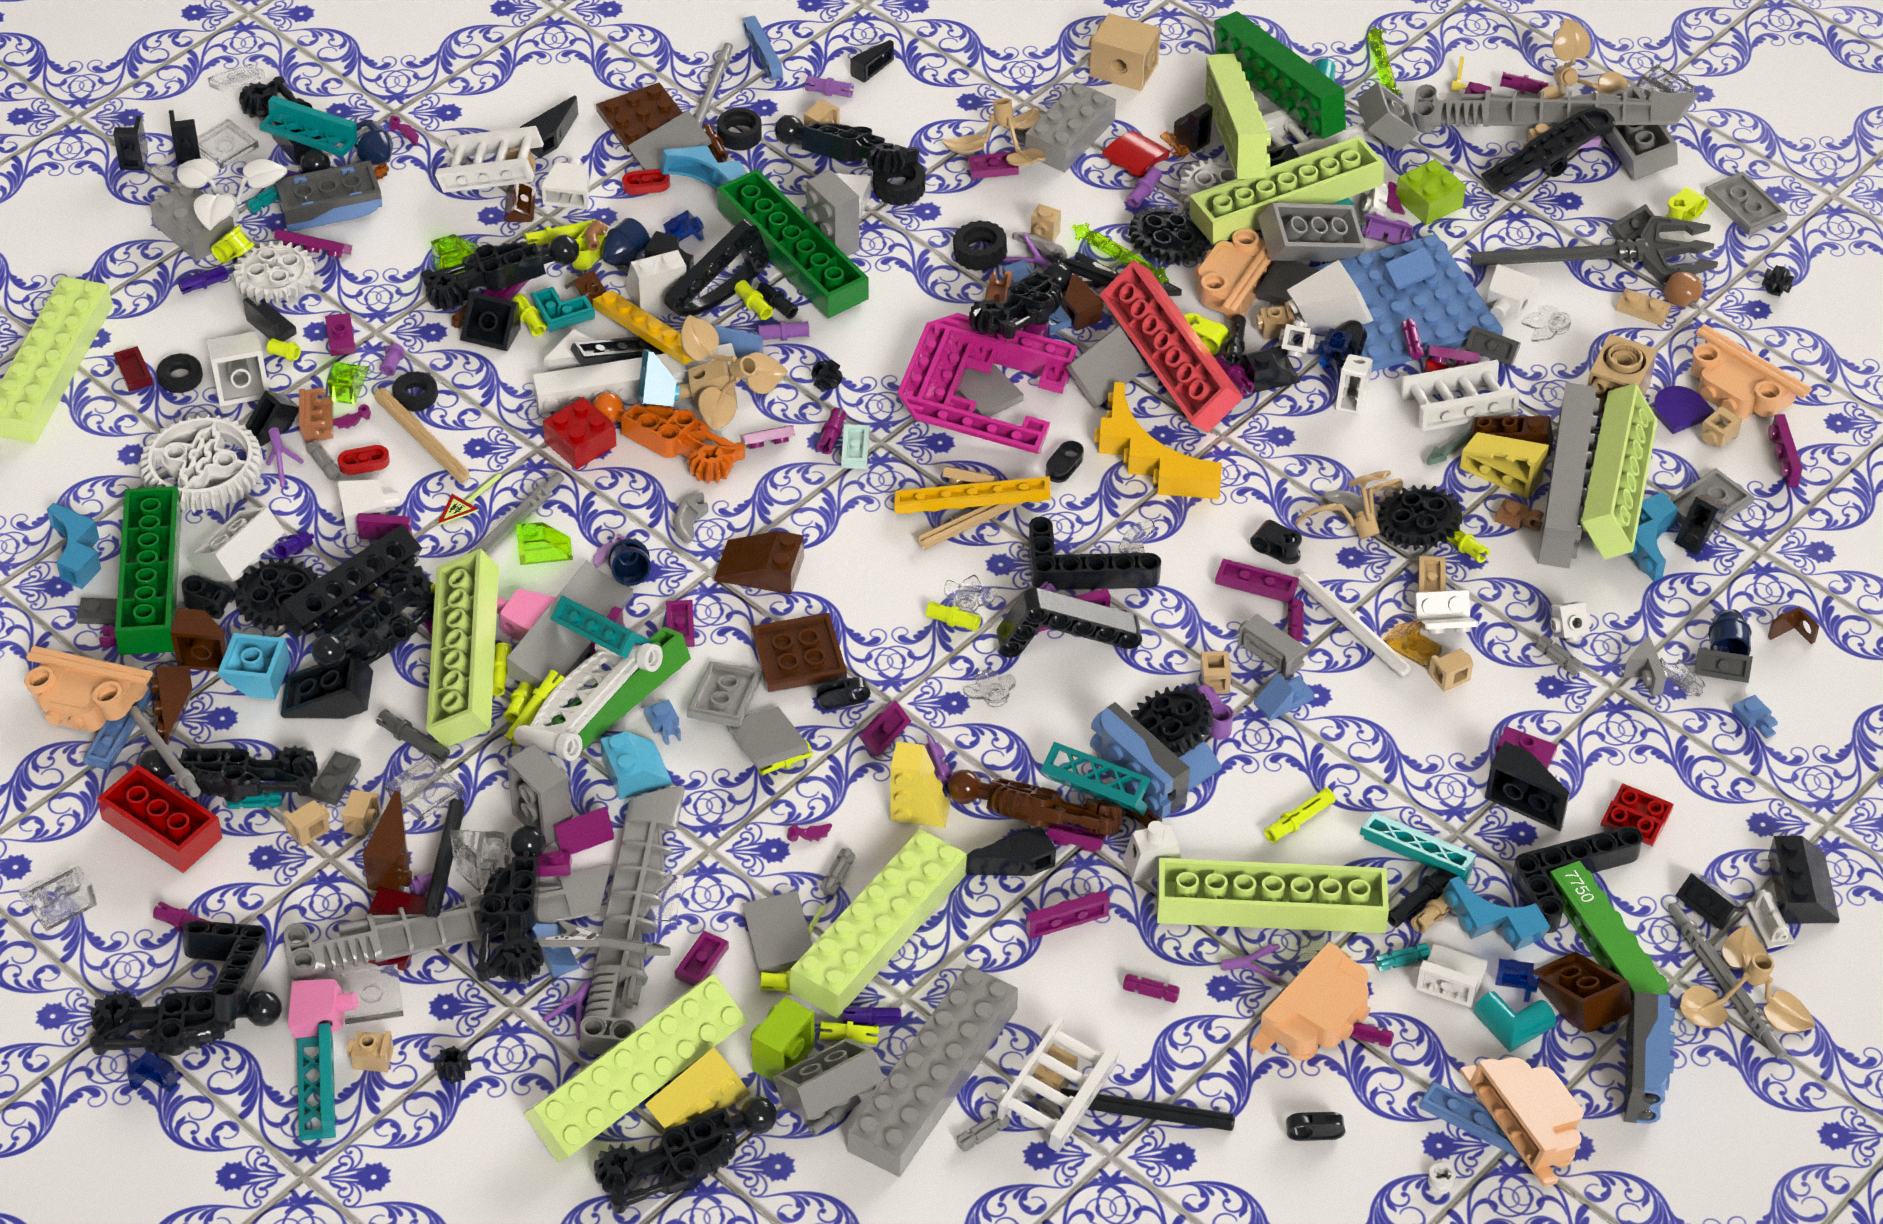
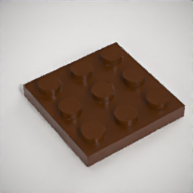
M660 82L596 104L597 113L627 152H630L627 147L628 145L683 114Z
M830 613L751 626V635L767 692L847 679L846 666Z

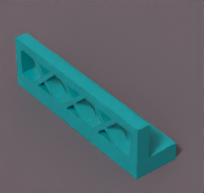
M272 96L268 100L269 115L259 124L261 131L344 157L358 142L356 122L276 96ZM275 121L282 125L273 126L271 124ZM299 129V130H303V131H302V132H296V133H295V132H292V131H290V130ZM321 136V137H324V138H322V139H313V138H311V137ZM342 143L344 145L342 147H338L332 144Z
M561 595L550 617V620L625 659L628 658L635 642L641 645L652 643L646 637Z
M1057 742L1053 743L1040 770L1049 780L1101 800L1114 802L1122 808L1144 816L1148 805L1142 798L1151 781L1149 777ZM1059 751L1066 753L1070 761L1060 767L1053 765ZM1086 761L1090 762L1093 771L1083 776L1079 775L1076 766ZM1109 770L1114 771L1117 780L1107 785L1103 784L1100 774ZM1133 779L1140 781L1135 795L1127 793L1123 784Z
M1373 812L1360 830L1364 840L1436 870L1437 867L1457 874L1465 882L1471 876L1477 854Z
M330 1023L318 1024L319 1036L297 1038L300 1141L336 1137L334 1049ZM319 1046V1053L313 1059L304 1054V1048ZM313 1068L320 1072V1077L314 1083L305 1078V1075ZM313 1092L320 1096V1102L314 1108L305 1102ZM316 1117L321 1121L322 1129L306 1130V1124L312 1118Z

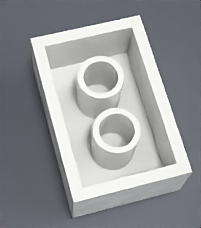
M268 507L241 510L187 557V560L198 576L216 583L228 580L233 582L244 574L243 570L247 566L258 562L261 559L260 555L265 550H269L278 544V538L285 531Z

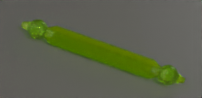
M1372 26L1366 39L1367 41L1371 40V47L1381 83L1399 96L1401 90L1396 89L1397 85L1385 42L1382 38V34L1385 32L1383 29L1380 30Z
M1087 222L1072 226L1076 233V240L1086 239L1090 245L1127 266L1132 260H1135L1148 268L1159 283L1169 282L1165 273V267L1162 266L1156 269L1152 263L1097 231H1090V224Z

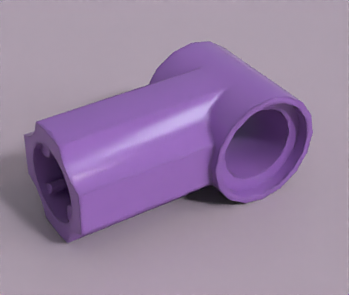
M1207 684L1198 687L1199 693L1205 694L1213 709L1214 718L1212 722L1214 725L1208 727L1209 735L1218 740L1228 738L1232 732L1233 709L1223 704L1213 687H1209Z

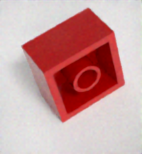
M584 397L543 420L545 443L576 470L617 446L615 424Z

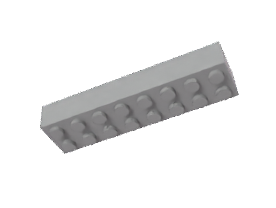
M1568 382L1565 385L1538 564L1570 568L1571 558H1577L1579 543H1575V540L1580 541L1582 525L1578 524V522H1581L1584 512V506H1580V504L1586 500L1588 488H1584L1583 485H1588L1590 470L1585 469V467H1590L1593 452L1588 451V448L1593 449L1595 434L1590 433V431H1595L1598 416L1593 415V413H1598L1600 398L1595 397L1597 387Z
M967 964L848 1131V1152L901 1177L1017 1010L1018 988Z

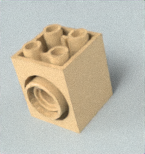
M1108 13L1105 20L1100 21L1096 34L1092 35L1089 40L1088 47L1091 48V54L1087 65L1090 66V77L1142 91L1158 65L1161 28Z
M1609 334L1590 371L1587 384L1588 386L1597 387L1595 397L1600 398L1598 413L1604 414V403L1610 390L1637 383L1643 396H1645L1651 383L1658 349Z

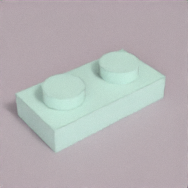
M844 424L841 468L867 469L870 425Z

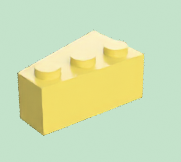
M896 741L891 763L890 820L945 828L951 802L949 797H945L942 791L943 784L941 780H937L934 774L935 767L924 745Z

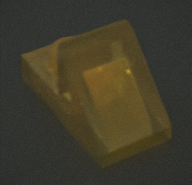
M1422 620L1396 625L1383 641L1397 653L1427 669L1430 666L1431 656H1439L1441 654L1442 645L1420 634Z

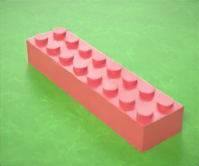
M1132 260L1099 294L1193 425L1209 433L1243 399L1241 393L1148 268Z

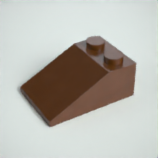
M774 531L729 539L714 581L792 594L804 559V535Z
M396 790L363 852L368 889L377 891L379 887L402 892L404 887H408L410 880H412L400 791Z
M1576 951L1530 972L1531 979L1565 1020L1584 1033L1593 1032L1609 1022L1619 1020L1630 1012L1632 1003L1629 981Z

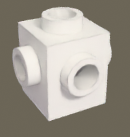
M1293 320V325L1286 324L1285 329H1281L1279 343L1282 344L1281 349L1288 350L1287 355L1301 358L1302 353L1308 354L1309 349H1314L1316 335L1312 334L1313 329L1307 328L1308 323ZM1296 335H1301L1303 337V341L1301 344H1296L1294 342V337Z
M1574 601L1551 606L1553 617L1550 620V624L1556 637L1565 638L1566 642L1582 640L1581 635L1590 634L1589 627H1591L1592 620L1590 613L1586 609L1585 602Z

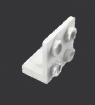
M1469 590L1414 592L1415 624L1422 627L1424 631L1438 634L1444 633V628L1455 629V632H1470L1471 627H1478V621L1470 617Z
M1434 944L1427 961L1423 960L1416 990L1472 1007L1488 967V961Z

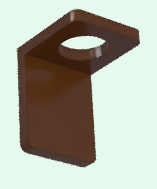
M594 269L564 286L568 289L575 285L581 296L586 295L592 307L593 299L606 292Z
M1798 607L1788 613H1781L1776 619L1772 620L1768 638L1772 640L1795 628L1810 644H1813L1817 638L1819 625L1801 607ZM1803 621L1809 624L1811 634L1805 630Z

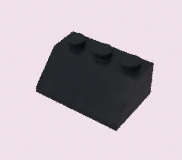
M1774 836L1768 859L1779 911L1785 923H1839L1840 919L1825 853L1803 836Z

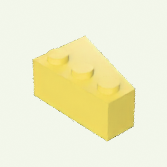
M1477 432L1462 450L1460 469L1529 499L1542 482L1549 445Z
M713 1047L649 1100L645 1106L667 1131L704 1115L728 1108L751 1093L733 1068Z

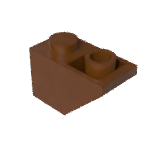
M1075 273L1071 276L1064 297V311L1071 318L1072 327L1078 331L1102 321L1104 305L1102 299L1093 293L1087 282L1082 281Z

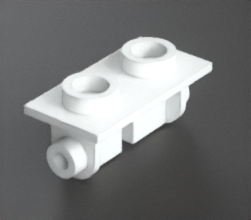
M1383 183L1382 186L1362 192L1364 194V201L1361 205V210L1363 211L1362 222L1366 220V214H1379L1386 217L1388 196L1386 184Z
M1766 890L1758 891L1756 893V900L1746 903V906L1767 948L1770 949L1795 943L1788 926L1773 900L1772 894Z

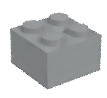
M1378 81L1357 98L1360 108L1359 113L1365 122L1364 128L1366 132L1371 136L1375 135L1385 146H1391L1399 151L1419 134L1409 104Z

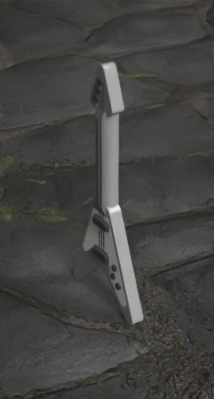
M559 921V928L563 934L535 939V942H539L541 947H602L643 953L647 956L671 955L670 947L656 942L648 943L607 937L566 921Z

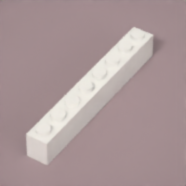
M732 343L718 345L717 349L711 352L716 355L735 356ZM667 354L656 355L674 377L676 385L689 383L688 370L690 368L717 360L711 359L706 355L701 361L694 360L683 365ZM642 357L533 374L534 393L539 413L562 410L582 397L593 404L595 398L605 392L615 393L622 400L638 398Z

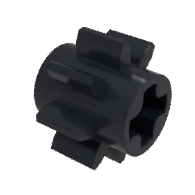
M1776 265L1773 271L1767 268L1763 276L1762 285L1766 287L1767 292L1771 295L1781 296L1783 291L1786 293L1790 292L1795 277L1791 276L1788 268Z
M825 359L824 361L817 362L811 372L812 379L815 380L813 385L822 391L824 389L830 391V389L837 388L843 377L842 372L838 370L841 365L832 359L830 361Z
M455 1046L440 1050V1059L434 1060V1068L437 1070L438 1079H445L450 1084L466 1080L465 1071H471L472 1069L467 1051L461 1052Z

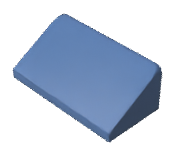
M1424 247L1386 262L1383 271V277L1396 291L1437 275L1432 259Z
M715 325L714 328L719 336L718 345L732 343L735 356L738 359L756 352L763 353V336Z
M1204 741L1196 745L1194 750L1190 749L1179 757L1190 767L1188 792L1222 769L1220 762Z
M536 924L530 929L534 943L536 938L563 934L558 924ZM541 947L544 962L552 978L580 968L570 947Z

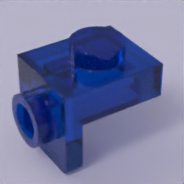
M688 210L663 224L665 233L678 236L679 242L692 234L699 241L704 239L702 232L704 225L698 216L694 217Z
M1330 328L1325 339L1321 340L1318 346L1317 354L1320 355L1319 365L1329 368L1334 359V351L1345 354L1353 340V335Z
M1499 959L1495 985L1524 989L1523 1002H1529L1531 992L1536 993L1538 987V975H1533L1534 963L1521 962L1514 959Z
M147 1051L139 1059L135 1060L127 1071L130 1087L134 1090H137L147 1079L168 1092H171L178 1085L174 1066L168 1060H160Z

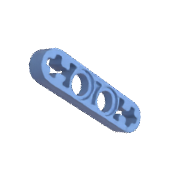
M756 16L743 18L742 25L745 36L769 80L782 78L781 62Z

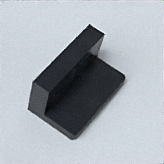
M169 110L177 164H183L193 159H201L195 120L175 121L174 110Z
M136 116L134 127L114 128L113 135L120 170L145 169L148 146L142 116Z
M248 297L243 300L246 320L268 339L274 338L284 342L297 334L296 326L268 303L263 302L257 305Z
M1691 873L1675 895L1720 930L1724 929L1735 912H1743L1745 910L1742 904L1701 874Z

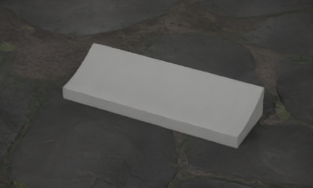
M586 560L507 657L508 677L539 688L551 669L558 672L557 676L562 675L565 678L579 666L591 651V640L550 620L561 595L607 617L614 606L621 609L626 607L633 598V588L615 581Z

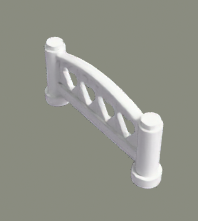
M650 643L643 645L634 644L628 658L625 659L595 644L596 653L575 668L557 685L544 701L529 726H518L515 729L514 740L519 745L526 747L535 744L540 750L554 753L560 759L576 760L582 751V739L578 733L638 667L641 670L654 672L660 667L663 659V652L660 646ZM605 662H611L614 667L613 670L594 673ZM593 679L598 684L595 688L578 691L584 687V683L588 680ZM573 697H578L582 702L578 706L562 708ZM556 715H563L566 720L561 724L546 726L552 722V718Z

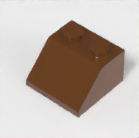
M178 608L171 629L177 666H189L193 670L218 672L228 647L225 632L205 610Z

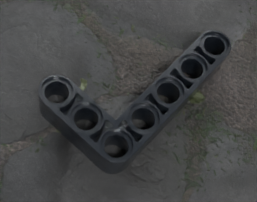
M1039 516L1033 518L1029 523L1028 546L1031 582L1035 588H1039L1046 581L1048 584L1051 583L1056 590L1152 588L1160 582L1161 558L1154 553L1055 555L1052 521L1046 517Z
M1040 588L1026 590L996 630L1000 654L1008 658L1020 655L1041 627L1124 649H1133L1142 643L1139 619L1135 614Z
M1625 826L1522 853L1515 859L1511 878L1512 884L1524 906L1537 904L1550 926L1547 933L1556 932L1560 927L1564 905L1549 879L1550 871L1577 861H1581L1585 869L1591 873L1632 863L1639 857L1643 840L1642 832L1636 827Z
M208 921L186 923L183 927L184 954L187 957L225 961L212 987L213 1018L222 1022L237 1019L267 959V930L258 925Z

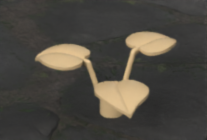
M1564 18L1561 27L1555 34L1552 48L1554 55L1558 59L1571 61L1565 62L1564 65L1555 69L1553 77L1559 89L1553 85L1543 88L1541 91H1545V99L1563 98L1565 95L1563 85L1572 86L1576 82L1595 88L1594 93L1600 92L1605 94H1611L1627 88L1628 83L1622 74L1615 71L1603 73L1598 79V85L1578 78L1577 71L1570 66L1576 62V58H1584L1588 55L1591 41L1587 31L1579 23ZM1541 91L1537 94L1535 99H1540Z
M999 98L993 101L994 114L989 115L990 121L985 137L966 135L949 140L942 138L943 144L951 151L957 153L976 152L984 149V143L989 141L993 123L996 121L998 126L1010 129L1016 153L1007 156L1006 161L1009 164L1025 166L1046 160L1045 153L1039 149L1029 148L1022 151L1019 148L1014 130H1029L1041 118L1037 107L1013 117L1012 100L1009 98Z
M692 315L685 318L681 328V344L687 356L695 361L703 360L706 355L711 359L731 361L729 371L731 376L734 377L733 380L725 385L721 391L717 387L711 386L704 389L698 397L700 415L711 430L721 429L733 419L737 407L736 400L733 396L726 394V391L735 383L746 378V383L752 391L757 394H767L788 373L787 369L778 361L763 353L756 352L739 359L736 356L730 357L711 353L717 349L719 344V336L716 329L709 322L695 318Z
M1377 471L1370 475L1357 477L1348 482V487L1361 485V495L1365 510L1355 513L1356 519H1353L1343 504L1333 503L1317 506L1306 511L1298 518L1296 525L1298 526L1312 514L1339 510L1349 520L1351 527L1356 526L1360 539L1380 534L1374 513L1373 495L1383 490L1401 492L1403 481L1401 478L1391 479L1366 489L1369 481H1383L1386 476L1391 474V471Z
M1749 925L1734 931L1721 948V956L1727 966L1732 969H1743L1744 974L1742 978L1719 1000L1716 993L1708 987H1690L1684 992L1679 1007L1681 1014L1691 1023L1703 1028H1716L1721 1026L1728 1018V1012L1722 1004L1726 1003L1747 981L1753 986L1765 984V999L1769 1003L1765 1005L1763 1014L1774 1029L1784 1033H1796L1815 1027L1811 1014L1794 995L1779 990L1771 996L1773 978L1769 975L1775 963L1768 955L1764 946L1754 936Z

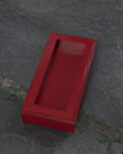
M138 346L113 353L115 362L129 392L153 385L151 374Z

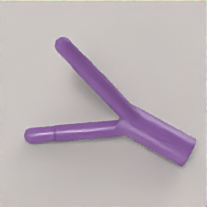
M1026 233L1022 236L1027 243L1026 245L1033 253L1034 258L1006 257L1003 260L1005 262H1017L1024 259L1026 263H1036L1043 269L1051 264L1049 260L1039 254Z
M274 427L268 431L273 449L266 461V465H271L276 455L280 486L284 488L285 478L281 453H285L300 464L304 460L283 446L279 429Z
M1269 944L1248 956L1222 959L1223 971L1248 968L1276 982H1281L1279 976L1250 963L1280 949V945Z
M585 980L573 996L562 999V1005L545 1015L543 1021L547 1022L570 1006H576V1039L580 1040L582 1002L589 995V990L592 988L590 985L591 981Z

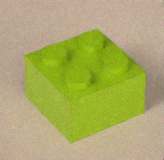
M1434 159L1399 176L1396 195L1400 198L1401 204L1425 225H1428L1463 207L1466 185Z
M786 996L778 1005H773L765 1021L761 1025L755 1026L750 1035L753 1071L774 1082L772 1076L803 1061L815 1047L814 1012Z

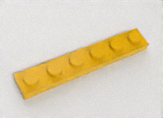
M608 291L593 299V308L681 364L685 365L694 361L683 350L681 333L616 292Z
M1050 476L895 491V514H912L922 511L936 512L944 509H964L976 506L989 507L998 504L1013 505L1020 502L1051 500Z

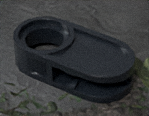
M1359 321L1346 323L1340 332L1333 357L1341 368H1343L1346 361L1341 360V356L1345 352L1351 351L1352 355L1357 356L1362 354L1367 339V331Z
M1066 441L1060 445L1046 463V477L1050 476V481L1062 483L1069 479L1083 461L1084 448L1082 444L1076 441ZM1068 451H1074L1078 453V455L1067 456L1065 453Z
M862 677L826 683L816 690L819 706L825 710L860 704L868 700L871 695L867 680ZM862 688L859 692L851 693L855 689Z
M1302 1112L1292 1114L1286 1119L1287 1135L1294 1141L1336 1140L1344 1136L1346 1132L1344 1117L1337 1112Z

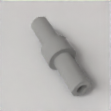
M856 1095L850 1098L851 1101L843 1106L833 1107L825 1111L824 1116L808 1126L809 1131L816 1136L831 1124L836 1125L845 1118L847 1112L861 1103L859 1096Z

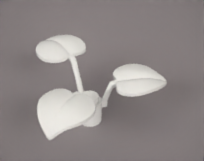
M193 159L181 164L177 168V177L183 186L187 188H200L205 186L207 182L211 185L215 196L203 194L195 200L193 205L198 220L209 231L229 216L233 218V221L239 218L238 205L242 204L241 198L247 182L251 188L259 189L272 185L287 174L285 167L271 160L257 159L251 161L243 168V175L245 177L241 180L238 195L235 198L230 193L219 194L216 184L212 180V178L219 174V169L212 161Z

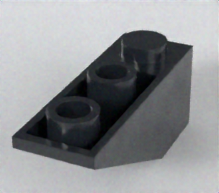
M577 96L570 97L520 126V128L537 127L544 145L539 148H531L530 151L539 159L557 149L578 116Z
M1042 827L1025 829L1019 834L1006 839H1000L991 845L974 849L968 853L966 875L1032 876L1055 867L1056 848Z

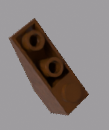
M1550 416L1473 418L1471 438L1477 432L1546 444L1549 445L1547 456H1551L1554 437Z
M156 666L155 675L149 680L150 694H155V700L152 702L153 716H158L155 730L167 746L190 701L192 683L189 666Z

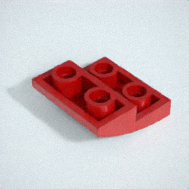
M1132 130L1114 140L1103 150L1101 156L1109 159L1111 164L1125 168L1129 174L1140 177L1145 175L1150 167H1154V164L1167 160L1170 150Z
M1622 783L1600 825L1610 830L1625 826L1636 827L1642 832V843L1653 847L1673 810L1674 804Z

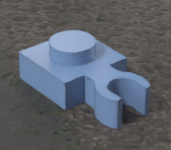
M669 699L643 708L644 716L653 733L662 731L663 741L666 745H669V735H675L678 741H681V731L678 727L679 717Z

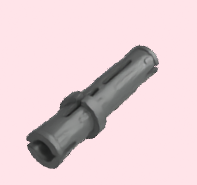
M387 709L379 713L378 718L380 719H376V723L393 733L395 739L407 742L439 765L447 761L449 757L447 755L450 754V750L415 729L410 721L398 718Z

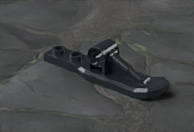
M1591 107L1581 110L1530 140L1521 151L1482 173V180L1495 195L1541 167L1551 177L1560 176L1567 169V156L1573 150L1595 137L1611 132L1616 123L1615 118L1606 109Z

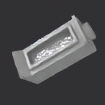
M1256 614L1249 621L1245 620L1238 629V646L1243 645V647L1279 672L1281 671L1285 680L1304 666V661L1299 656L1306 651V647L1259 614Z

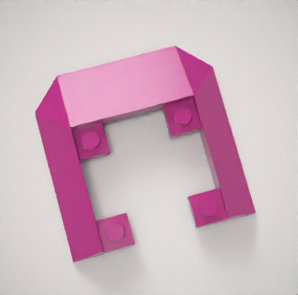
M956 313L926 323L898 389L897 396L914 420L1035 454H1041L1050 422L1025 416L1022 426L975 414L977 402L958 397L956 394L967 368L990 374L994 364L1041 376L1038 388L1063 394L1070 378V372L1066 366L1075 360L1078 346L1021 330L1015 333L1013 339H1006L999 333L989 336L987 334H979L978 331L972 330L969 316Z

